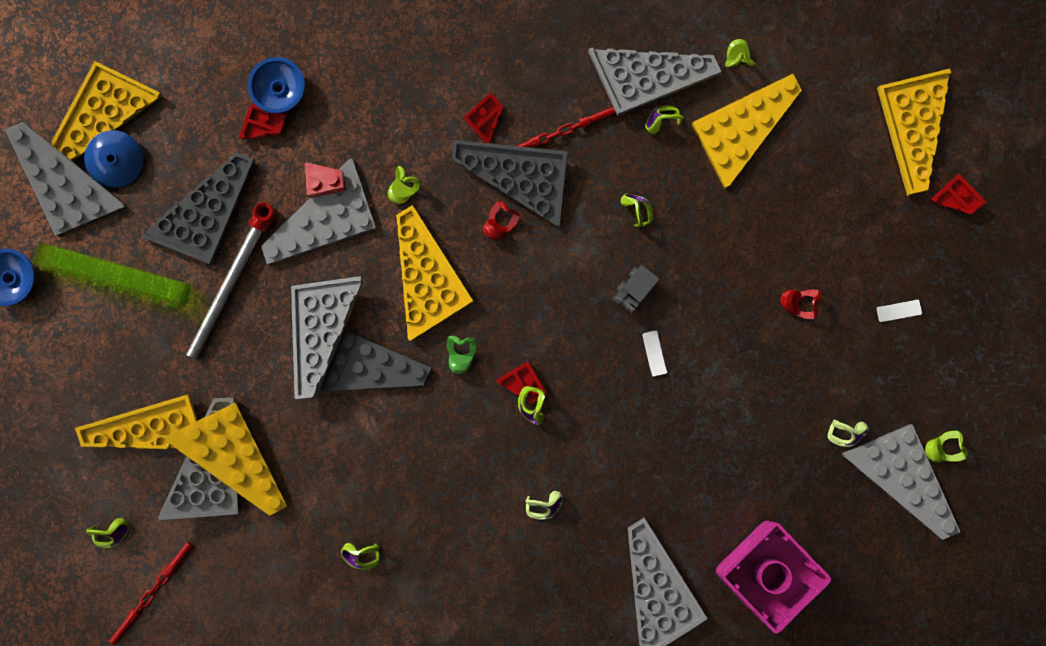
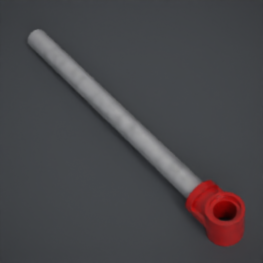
M260 202L254 207V214L248 224L252 227L186 355L194 359L198 358L261 233H266L271 222L276 219V210L270 204ZM268 208V216L262 217L261 212Z

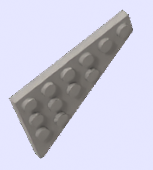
M588 49L591 60L617 116L721 74V69L714 55H678V53L669 52L657 53L649 51V53L636 52V50Z
M25 122L5 129L55 236L126 207L109 190L101 186L100 183L79 168L77 164L68 159L56 147L47 142L44 137L36 133Z
M349 159L339 169L345 175L346 191L309 198L261 246L268 265L376 229L353 159Z
M363 277L291 286L295 400L314 399L317 397L363 285Z
M214 398L205 417L233 404V398ZM186 456L158 519L170 520L238 514L237 492Z
M912 424L842 453L844 458L850 461L859 471L863 472L878 487L883 489L893 500H896L906 511L916 517L939 539L944 540L960 533Z
M642 518L627 528L639 646H666L707 620V617L645 518Z

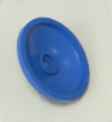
M272 57L261 61L251 71L248 79V92L254 104L261 110L272 114H281L292 110L302 100L305 92V79L295 63L285 58ZM278 87H282L280 92L276 91Z
M111 130L96 135L89 142L85 150L84 160L88 173L98 183L107 187L120 188L133 183L141 174L144 166V155L139 143L132 136L121 131ZM110 155H113L115 158L113 162L108 160Z
M0 249V306H12L22 302L31 293L35 283V270L29 258L23 253L13 249ZM11 276L14 277V280L12 282H10Z

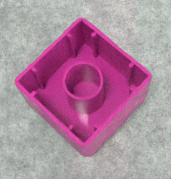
M772 521L762 522L716 568L718 577L774 633L782 631L831 581L826 571L813 560L780 524Z

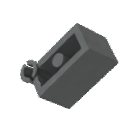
M642 264L639 268L635 266L628 274L631 278L627 283L623 281L616 289L618 293L613 298L614 302L618 305L620 303L630 313L635 310L659 280Z

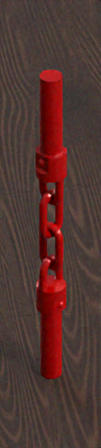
M611 107L589 117L580 118L577 124H565L560 126L557 132L552 134L543 133L517 146L539 147L548 143L552 137L557 135L566 136L573 133L577 127L583 129L594 122L616 114V112ZM570 126L572 130L563 133L561 129ZM546 136L545 139L547 140L541 142L540 138Z
M187 541L171 563L166 565L157 577L156 584L151 590H147L139 600L137 608H132L126 616V620L109 640L111 644L116 645L132 623L141 616L140 611L151 603L158 588L166 584L175 573L177 566L192 549V543ZM162 575L167 577L164 581L160 580ZM147 594L152 595L147 603L143 601Z

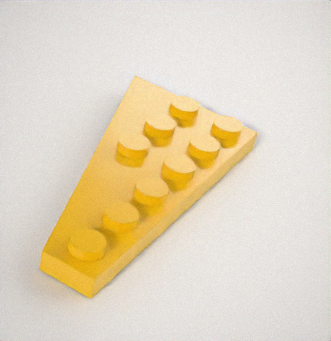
M190 394L79 426L75 430L81 447L168 449L175 447L166 442L164 437L198 421Z

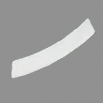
M919 300L876 308L879 322L922 314Z
M658 332L643 333L652 376L666 374L667 370Z

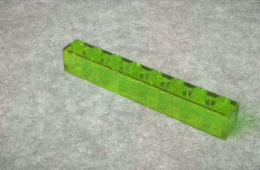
M41 242L38 244L32 263L39 266L38 270L50 273L51 270H55L57 275L62 277L76 276L75 280L87 283V280L94 281L93 285L105 288L106 285L112 286V291L123 293L126 290L130 292V296L141 298L144 295L149 297L148 301L158 304L160 300L167 302L166 306L178 309V306L185 307L192 286L184 282Z

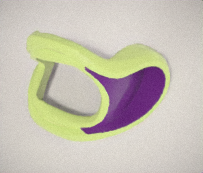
M833 420L828 432V439L836 445L850 447L858 443L868 433L869 427L866 423L859 422L853 429L846 424ZM834 427L849 431L852 434L851 439L847 441L833 436Z
M553 491L550 494L548 503L530 500V496H528L526 499V513L533 519H549L559 510L564 498L559 491ZM530 505L545 507L548 509V512L544 514L530 512Z

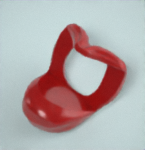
M497 201L490 211L489 219L483 226L484 234L491 240H500L516 227L520 214L508 208L505 203ZM501 207L513 214L510 223L506 227L500 226L495 221V215Z
M813 289L804 291L787 290L782 294L780 302L783 309L803 319H815L818 315L817 302L821 298V293ZM802 297H815L812 302V312H803L799 309V302Z

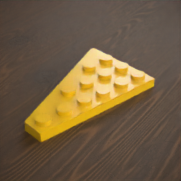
M94 61L51 145L74 162L85 153L87 145L96 135L105 131H116L160 99L162 94Z
M950 69L881 85L877 88L907 196L925 192L929 188V177L932 173L931 166L938 142L937 136L940 131L939 125L945 106V94L948 90L947 84L951 74Z
M794 74L692 122V126L724 189L733 182L801 92Z
M413 205L396 215L409 341L414 340L473 303L472 298Z
M236 403L164 437L166 442L269 516L287 507Z

